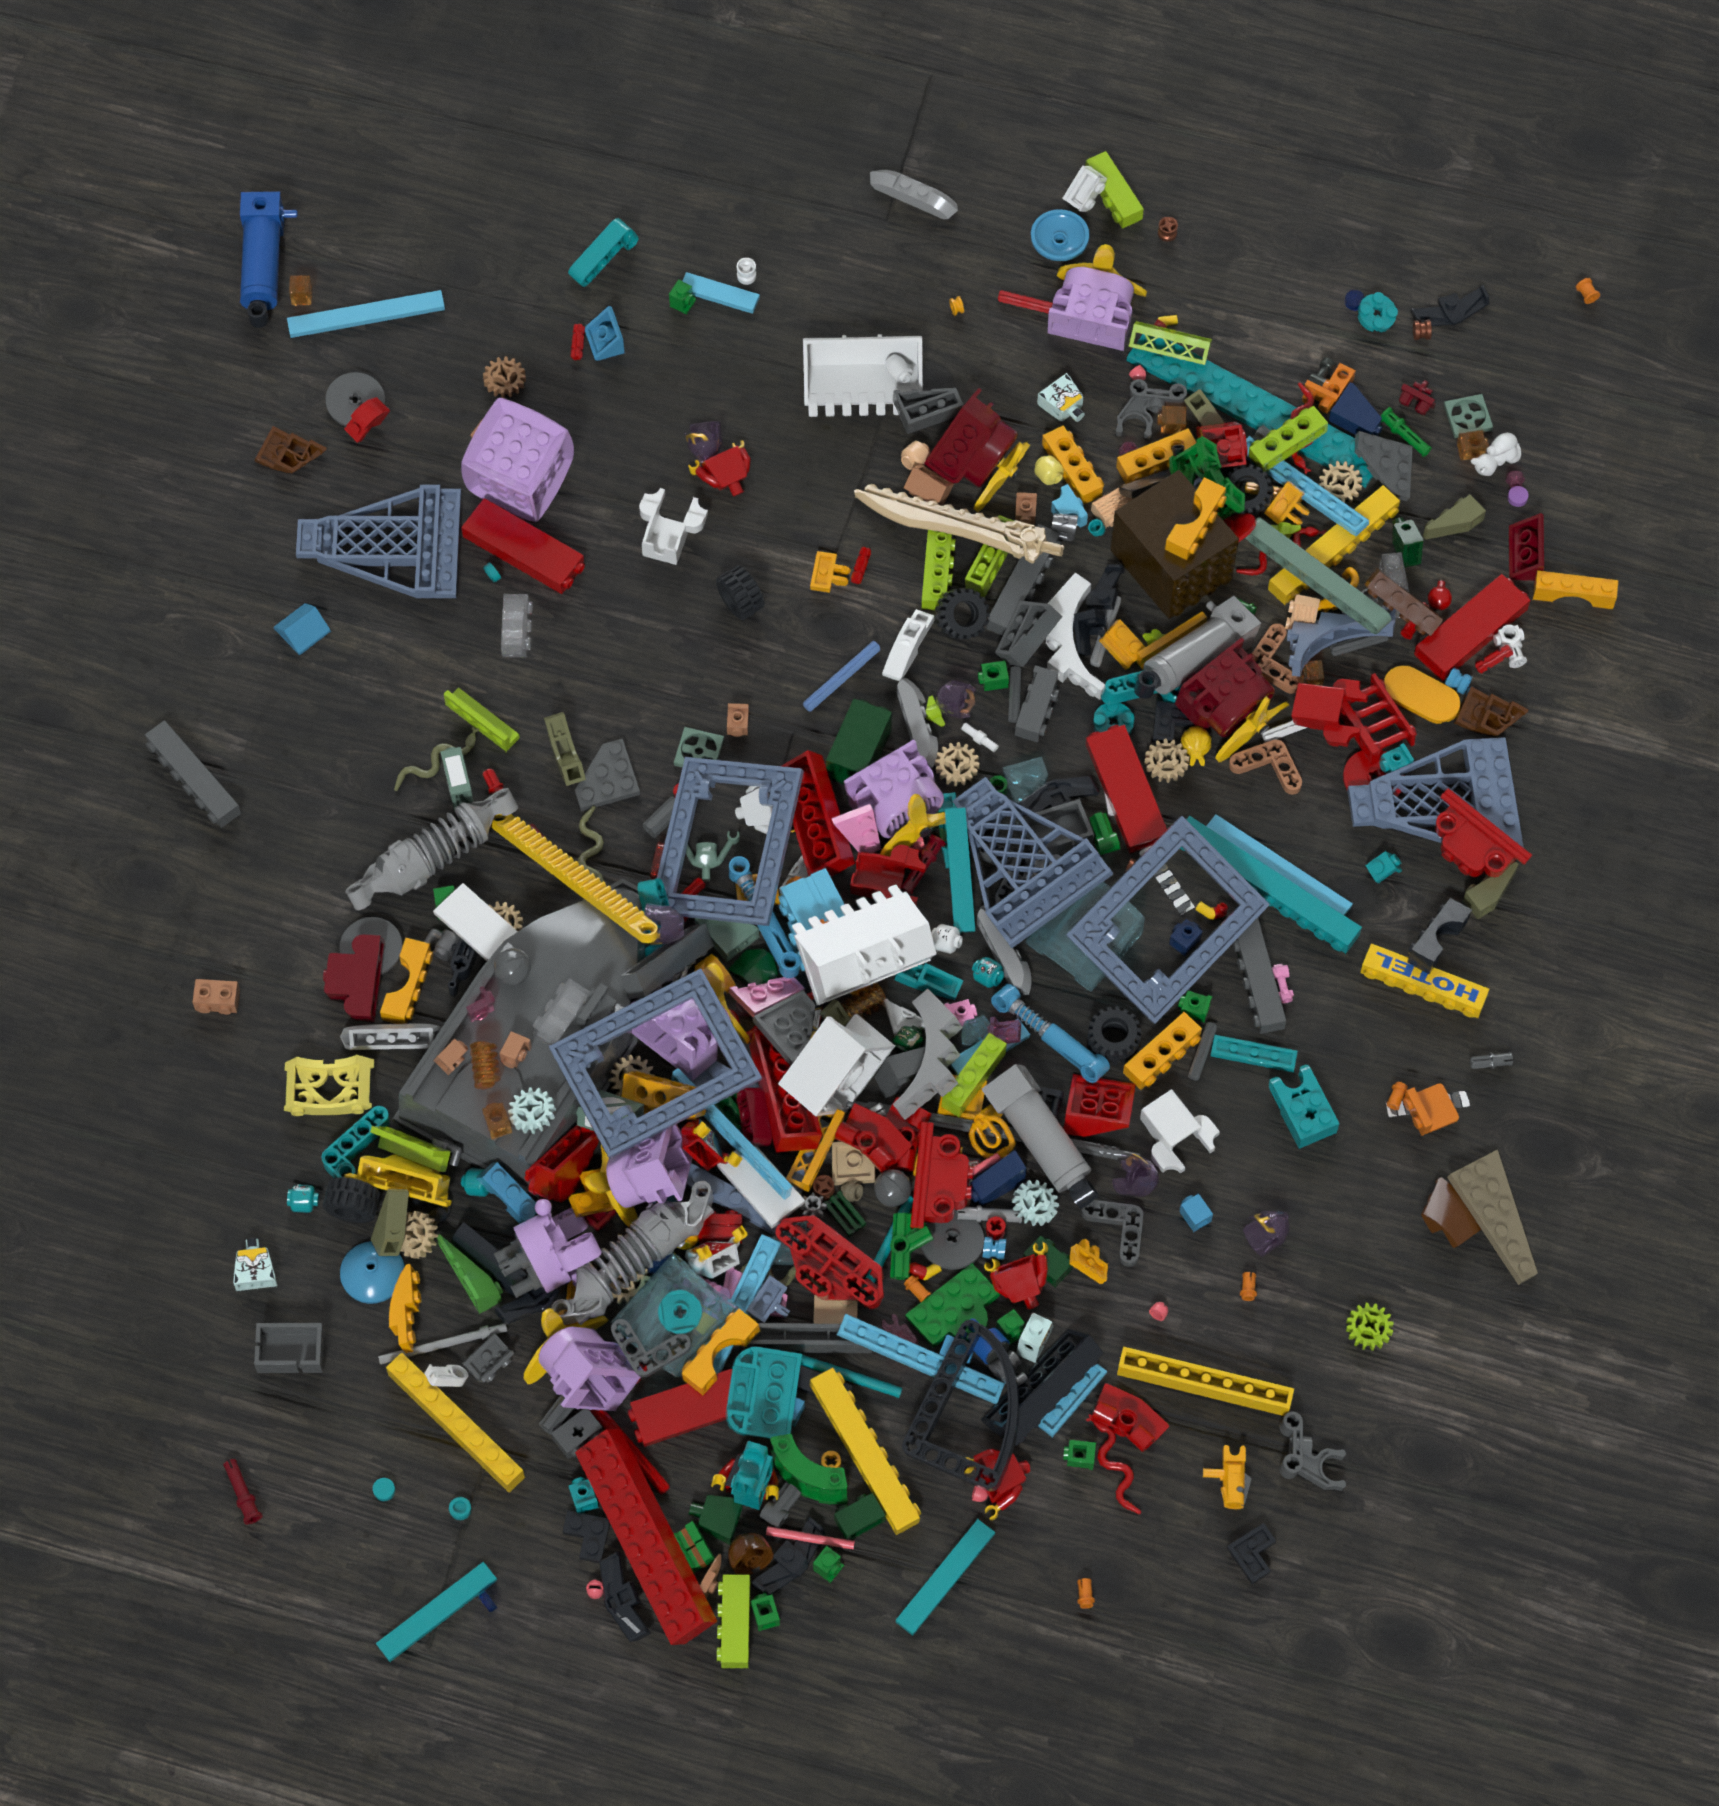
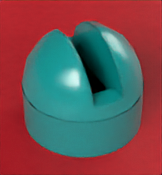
M1099 519L1092 520L1088 525L1089 532L1095 537L1102 536L1105 533V525Z

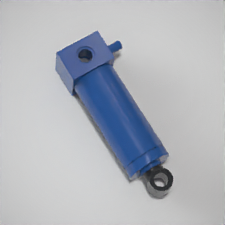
M241 192L240 218L243 227L240 303L247 309L250 324L255 328H262L268 324L269 316L267 311L277 305L280 236H284V219L296 218L298 216L297 210H284L280 192Z

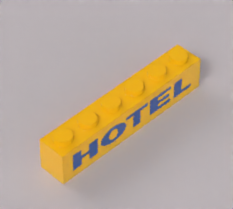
M1371 943L1360 972L1365 977L1378 979L1390 987L1396 986L1408 994L1422 996L1426 1001L1440 1003L1447 1009L1458 1010L1467 1017L1479 1018L1489 988L1434 968L1430 974H1427L1407 963L1408 957Z

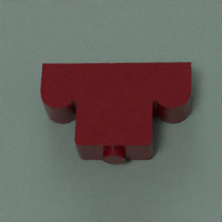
M362 934L356 936L352 941V949L355 954L330 953L327 969H324L323 972L324 992L330 999L345 1000L344 1009L346 1013L356 1021L375 1022L385 940L381 935Z

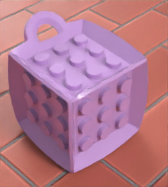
M497 398L478 426L463 457L461 473L464 483L470 492L481 499L485 498L515 516L532 522H538L557 494L569 470L574 455L573 441L566 428L548 417L513 401Z

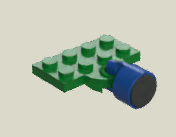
M971 1263L905 1316L934 1348L947 1335L955 1337L961 1324L966 1320H974L987 1328L988 1316L985 1307L1000 1297V1294L995 1291L993 1285ZM972 1326L971 1329H968V1328H967V1329H966V1332H967L968 1335H969L970 1332L974 1333L975 1330L973 1329V1326ZM997 1328L989 1329L1002 1343L1007 1352L1009 1341ZM979 1337L973 1351L985 1364H990L998 1356L992 1347Z

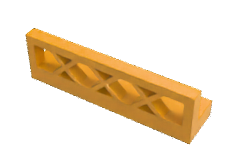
M1200 612L1137 652V664L1143 670L1147 660L1206 623L1207 616Z
M839 1109L836 1110L835 1114L825 1115L832 1118L830 1125L822 1128L820 1123L822 1116H818L823 1139L817 1149L799 1151L786 1178L791 1185L809 1192L835 1139L836 1131L844 1121L845 1112ZM812 1151L814 1157L811 1163L804 1164L803 1154ZM804 1170L805 1176L802 1182L792 1178L795 1172Z

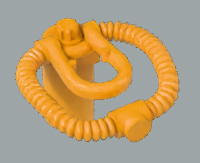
M992 1104L988 1105L974 1117V1123H972L969 1130V1140L978 1154L986 1159L994 1154L984 1151L977 1143L975 1131H977L985 1146L996 1148L1001 1143V1135L993 1125L994 1122H997L1009 1140L1007 1147L1005 1146L996 1152L1003 1159L1014 1149L1016 1142L1008 1125L1001 1119L1003 1114H998ZM988 1127L991 1130L990 1133H994L996 1136V1143L994 1144L988 1142L986 1135L983 1133V1130Z

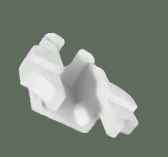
M660 488L655 494L645 493L639 505L641 518L649 522L642 542V554L645 557L676 565L688 532L698 533L703 529L708 516V510L701 508L698 504V498L693 497L683 523L660 516L659 510L665 496V489Z
M1172 1089L1141 1110L1140 1119L1157 1142L1152 1147L1151 1160L1162 1172L1169 1169H1174L1179 1173L1185 1171V1166L1172 1150L1177 1143L1192 1133L1201 1141L1209 1153L1215 1150L1213 1140L1219 1135L1220 1131L1207 1116L1199 1115L1193 1117Z

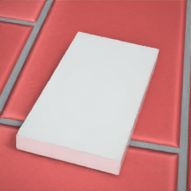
M464 883L433 911L441 921L486 961L490 959L503 941L518 932Z
M754 1146L771 1163V1161L763 1154V1152L758 1147ZM736 1150L734 1151L736 1154H738V1156L743 1158ZM744 1158L736 1168L729 1163L717 1164L720 1171L771 1228L775 1227L805 1203L803 1197L793 1186L791 1195L784 1200Z

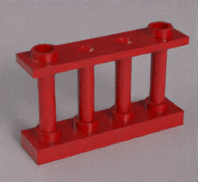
M1375 673L1371 675L1370 686L1360 691L1367 694V696L1375 693L1380 700L1379 702L1359 711H1353L1350 706L1355 701L1348 700L1342 702L1340 718L1346 726L1361 728V735L1355 736L1354 739L1371 764L1379 761V752L1385 747L1403 739H1406L1410 746L1415 744V736L1417 735L1413 725H1409L1387 692L1385 683L1382 679L1379 680ZM1384 708L1390 715V717L1368 727L1363 726L1360 719ZM1394 723L1401 731L1379 742L1373 741L1370 735Z

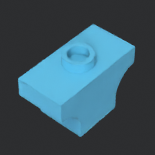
M1068 484L1061 487L1060 498L1052 501V514L1077 515V525L1079 527L1087 525L1088 514L1084 510L1082 500L1075 496Z

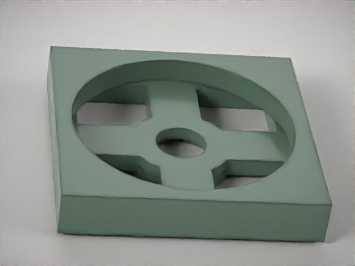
M1482 394L1444 402V408L1454 438L1493 430ZM1476 403L1480 406L1481 410L1473 412L1468 404ZM1460 406L1462 413L1452 416L1453 408ZM1470 414L1472 418L1467 420L1464 416ZM1484 418V423L1476 428L1475 420ZM1463 423L1467 426V429L1461 428L1457 424Z
M684 727L674 766L683 768L684 758L682 752L691 754L693 758L718 760L724 736ZM692 736L699 738L694 746L685 744L686 740ZM707 740L714 741L717 748L716 751L705 747ZM698 748L703 750V753L700 755L695 753V750Z

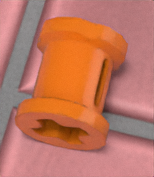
M1585 278L1576 285L1577 291L1582 293L1586 304H1591L1600 297V292L1596 291L1593 287L1591 278Z

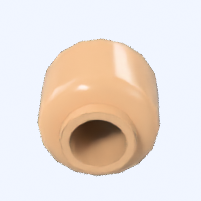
M913 441L902 451L901 462L909 470L920 464L924 466V462L930 455V449L925 443Z

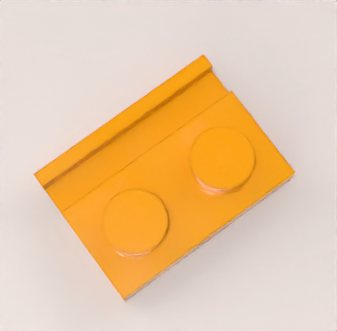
M1120 619L1116 620L1104 636L1099 639V642L1124 669H1129L1131 664L1137 660V652L1145 648L1141 641Z

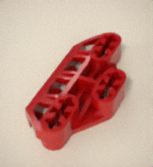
M815 1215L785 1218L777 1226L775 1232L777 1238L791 1251L796 1269V1279L812 1294L821 1300L858 1301L868 1309H875L881 1304V1300L884 1297L883 1268ZM807 1221L809 1222L806 1223L807 1227L811 1230L807 1232L799 1225L793 1226L792 1224ZM789 1231L794 1238L798 1239L802 1244H806L807 1248L801 1249L796 1242L792 1241L788 1236H784L783 1232ZM822 1234H824L823 1239L834 1247L832 1251L821 1242L816 1244V1241ZM846 1251L848 1252L846 1257L858 1265L856 1268L844 1260L839 1261ZM869 1270H871L870 1275L878 1279V1286L868 1278L863 1279ZM803 1274H809L816 1282L828 1289L827 1292H821L815 1284L804 1278ZM856 1282L862 1290H865L871 1296L873 1295L875 1299L873 1301L868 1300L864 1294L849 1284Z

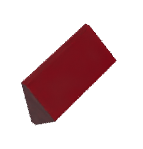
M1542 513L1509 525V578L1511 580L1535 581L1537 571L1544 570V515Z

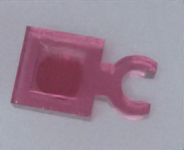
M895 1314L891 1315L894 1321L893 1324L889 1325L885 1320L882 1321V1326L886 1331H891V1334L914 1344L918 1343V1340L906 1324L899 1326V1320Z

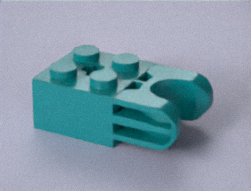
M1309 1065L1300 1067L1298 1076L1301 1086L1293 1089L1285 1086L1279 1077L1269 1079V1089L1299 1149L1336 1134L1339 1127V1122Z
M747 1441L744 1454L740 1456L738 1462L739 1471L734 1475L731 1482V1494L734 1495L735 1503L760 1510L766 1487L773 1472V1456L768 1455V1448L766 1446Z

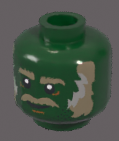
M914 1025L911 1027L902 1026L892 1040L895 1045L893 1049L900 1054L920 1048L924 1043L921 1035L922 1031Z

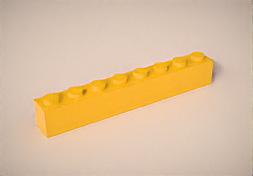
M1384 485L1381 486L1354 509L1369 520V525L1355 537L1336 524L1305 551L1328 568L1332 565L1336 566L1345 554H1350L1355 550L1358 543L1361 541L1365 542L1375 529L1379 530L1389 517L1393 518L1397 515L1400 500ZM1285 568L1269 580L1268 590L1284 605L1291 600L1294 601L1296 594L1300 595L1302 590L1310 588Z
M1123 1347L1117 1372L1119 1376L1285 1416L1289 1412L1294 1388Z
M403 1353L399 1354L386 1367L388 1376L509 1493L525 1478L523 1469L437 1386H432L426 1375Z
M831 1368L810 1380V1387L868 1488L874 1494L885 1513L886 1519L894 1533L898 1535L919 1523L920 1509L916 1503L912 1504L908 1498L910 1496L909 1490L905 1484L901 1485L897 1479L899 1474L894 1465L890 1466L886 1460L888 1455L883 1446L879 1448L875 1441L878 1439L876 1433L872 1428L868 1429L865 1423L867 1421L865 1414L861 1409L857 1410L854 1404L856 1402L854 1395L850 1390L846 1391L843 1385L845 1384L843 1376L840 1372L836 1373L834 1368Z

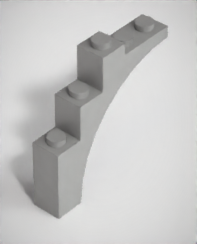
M929 989L912 1002L920 1013L925 1025L926 1047L921 1067L915 1079L905 1093L893 1103L904 1120L914 1114L916 1110L929 1101L936 1093L943 1097L958 1084L947 1067L961 1055L949 1039L955 1036L963 1027L957 1018Z

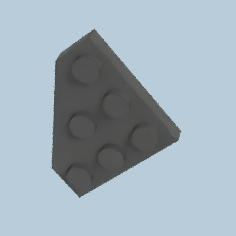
M1359 431L1355 435V453L1357 456L1364 459L1368 465L1367 469L1376 480L1379 479L1398 499L1407 501L1410 498L1413 446Z
M623 739L608 742L601 746L585 773L586 780L581 781L575 789L581 811L588 810L592 806L599 807L640 795Z
M801 990L753 1017V1023L790 1066L810 1041L815 1004Z

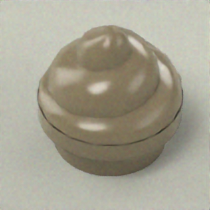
M851 1180L841 1186V1192L846 1200L850 1202L859 1201L863 1195V1186L858 1181Z

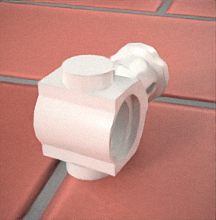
M1506 625L1498 630L1497 634L1493 635L1494 644L1496 647L1499 646L1500 650L1505 645H1509L1512 648L1513 655L1509 657L1510 667L1518 668L1527 662L1526 657L1523 656L1521 651V641L1524 640V633L1521 628L1519 629L1518 625Z

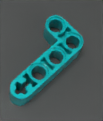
M620 218L614 219L574 262L568 274L582 287L587 286L622 247L630 250L637 244L639 239L637 234Z
M1142 671L1107 680L1101 693L1102 701L1113 705L1140 698L1135 694L1134 686ZM1182 685L1168 694H1161L1163 701L1175 703Z
M660 878L639 882L637 886L644 915L657 925L658 934H660L659 938H662L661 941L656 943H663L646 947L645 958L677 935L666 890Z
M383 1106L372 1108L322 1153L321 1157L324 1168L333 1178H340L345 1172L356 1174L355 1168L350 1161L379 1137V1135L370 1132L371 1127L390 1126V1118L386 1108ZM362 1130L369 1131L366 1135L359 1134ZM346 1144L353 1145L350 1149L343 1148ZM330 1158H337V1161L334 1163L327 1162Z

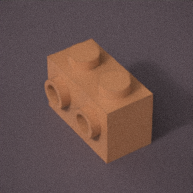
M920 464L913 467L904 488L914 497L921 496L925 502L936 500L941 506L945 504L954 483L947 481L939 474Z
M196 979L193 995L195 1011L200 1013H210V1011L225 1015L237 1013L240 995L238 982Z

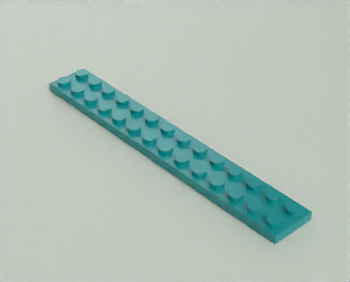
M1142 334L1137 344L1143 345L1148 342L1144 334ZM1162 338L1152 341L1157 349H1163L1167 346ZM1178 344L1172 345L1175 353L1181 354L1186 351L1184 347ZM1133 348L1127 356L1128 362L1136 366L1141 365L1145 371L1171 385H1184L1187 393L1190 395L1201 389L1213 407L1256 430L1263 425L1270 430H1277L1285 421L1290 419L1292 411L1297 408L1208 360L1203 365ZM1192 352L1195 358L1203 359V357ZM1329 424L1325 434L1314 440L1308 447L1298 451L1329 468V464L1335 467L1336 461H1339L1342 466L1344 462H1347V467L1354 465V471H1360L1358 477L1362 478V483L1359 484L1364 488L1367 487L1373 478V475L1367 469V463L1355 453V438Z

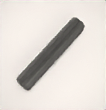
M1388 636L1357 637L1331 645L1330 652L1335 657L1388 641Z
M1012 666L1010 668L1008 715L1010 723H1017L1020 714L1021 667Z
M1206 1023L1188 1075L1192 1080L1198 1081L1217 1030V1025L1214 1023Z

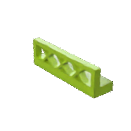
M1136 321L1133 326L1129 347L1205 365L1212 339ZM1136 332L1144 334L1148 342L1143 345L1134 343ZM1162 338L1167 346L1163 349H1157L1152 341ZM1177 342L1182 343L1186 351L1181 354L1175 353L1172 345ZM1196 347L1205 349L1203 359L1195 358L1191 350Z
M459 687L453 694L449 690L444 693L445 705L473 727L479 729L482 734L507 752L520 738L516 731Z
M371 1127L370 1132L380 1136L379 1148L439 1172H446L451 1151L390 1127Z

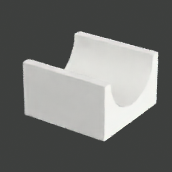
M854 1014L846 1027L838 1023L831 1016H828L778 1084L815 1116L835 1114L837 1109L847 1112L849 1107H846L847 1100L853 1102L857 1099L895 1045L858 1014Z

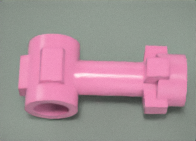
M1282 964L1274 965L1272 971L1275 980L1277 979L1280 989L1278 993L1281 1003H1289L1293 1000L1294 994L1293 990H1288L1285 979L1289 977L1288 966Z

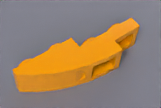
M407 1264L397 1280L389 1311V1327L395 1336H398L399 1346L405 1354L414 1352L413 1344L416 1343V1337L412 1330V1324L415 1322L413 1313L419 1312V1303H421V1294L417 1284H420V1276L411 1264Z

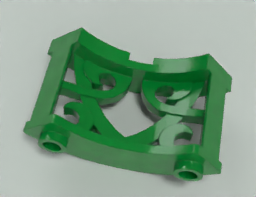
M1201 436L1197 439L1196 444L1177 456L1169 458L1171 475L1180 470L1194 486V479L1197 474L1200 478L1204 479L1205 477L1226 488L1225 496L1227 499L1225 504L1228 507H1219V512L1217 513L1222 520L1235 512L1240 513L1244 511L1245 493L1241 492L1228 477L1224 478L1219 470L1222 466L1217 454V444Z
M792 1434L770 1438L773 1448L771 1456H773V1462L778 1473L788 1484L795 1486L803 1497H808L824 1504L848 1503L844 1468L825 1467L810 1461L800 1452Z

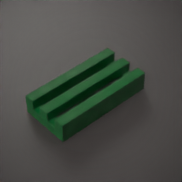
M841 1191L837 1192V1195L830 1197V1200L823 1202L826 1204V1210L848 1237H851L866 1226L864 1219L852 1204L846 1200ZM839 1199H840L841 1202L845 1205V1207L849 1210V1212L853 1215V1217L858 1221V1223H859L858 1225H857V1224L855 1223V1221L851 1218V1216L846 1212V1210L842 1207V1205L838 1202ZM833 1203L842 1213V1215L846 1218V1220L850 1223L853 1229L850 1230L849 1227L845 1224V1222L841 1219V1217L837 1214V1212L833 1209V1207L831 1206Z

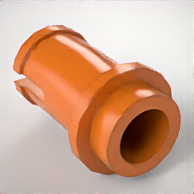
M1396 1082L1392 1085L1393 1091L1387 1102V1107L1399 1110L1408 1088L1406 1084Z
M1245 1272L1242 1274L1243 1283L1240 1296H1242L1244 1301H1253L1257 1296L1255 1291L1256 1274L1252 1272L1250 1277V1272Z
M912 1275L905 1281V1289L910 1290L922 1302L931 1295V1292L918 1281V1277L915 1278Z
M1083 1578L1082 1582L1080 1579L1077 1581L1079 1590L1077 1603L1080 1604V1608L1084 1609L1093 1607L1095 1598L1092 1597V1581L1088 1578Z

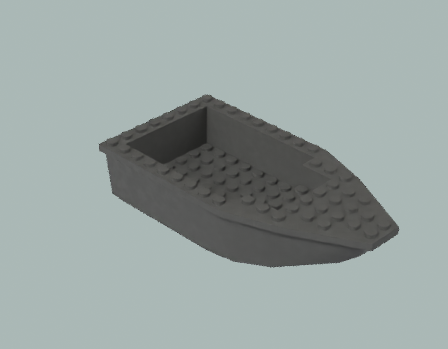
M623 878L610 885L612 891L616 890L617 895L621 894L622 898H626L628 903L632 902L634 907L637 906L639 911L642 910L636 885ZM587 900L540 917L503 941L481 968L400 1090L399 1109L393 1117V1122L432 1142L433 1137L452 1141L454 1145L462 1149L460 1158L480 1169H486L491 1163L498 1162L529 1196L539 1200L541 1196L529 1192L530 1181H525V1171L577 1125L578 1117L576 1112L578 1106H580L554 1059L549 1046L582 1030L581 1027L576 1025L578 1019L576 1013L582 1004L586 1005L590 999L587 997L593 987L598 988L600 983L608 987L607 995L617 1001L609 1015L625 1008L633 1001H638V998H628L620 976L645 958V949L650 946V943H643L636 939ZM648 930L642 932L644 934H649ZM517 948L527 954L531 961V971L524 982L517 985H506L498 980L494 973L493 965L496 956L502 950ZM632 1030L598 1047L604 1060L600 1063L595 1060L591 1063V1067L586 1069L597 1091H609L614 1083L608 1081V1079L613 1078L610 1070L616 1069L614 1063L620 1064L619 1058L624 1057L627 1061V1055H632L636 1049L639 1039L632 1034ZM510 1032L531 1040L532 1048L530 1051L527 1050L524 1061L519 1062L517 1068L505 1066L500 1058V1051ZM456 1039L457 1041H462L468 1050L462 1055L465 1059L448 1076L433 1060ZM529 1088H532L533 1092H536L538 1088L541 1089L542 1093L547 1091L549 1096L552 1097L556 1111L552 1112L555 1118L548 1120L550 1126L543 1125L542 1132L537 1128L535 1134H532L530 1129L527 1133H524L522 1128L517 1130L515 1125L512 1124L508 1110L511 1109L509 1103L516 1101L514 1095L520 1097L521 1090L528 1093Z

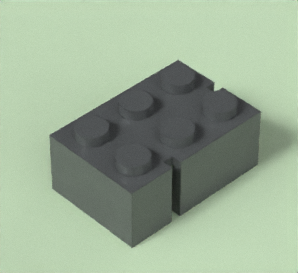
M1080 799L1036 812V814L1084 839L1087 838L1091 845H1093L1094 833ZM1023 816V819L1039 839L1044 838L1053 831V829L1028 816ZM1027 832L1026 839L1033 840ZM1061 834L1048 843L1046 848L1051 855H1062L1079 843ZM1028 845L1030 853L1033 852L1034 845ZM1038 846L1037 854H1044Z
M256 1323L255 1342L257 1346H255L254 1366L257 1373H299V1369H302L303 1373H323L325 1331L322 1323Z

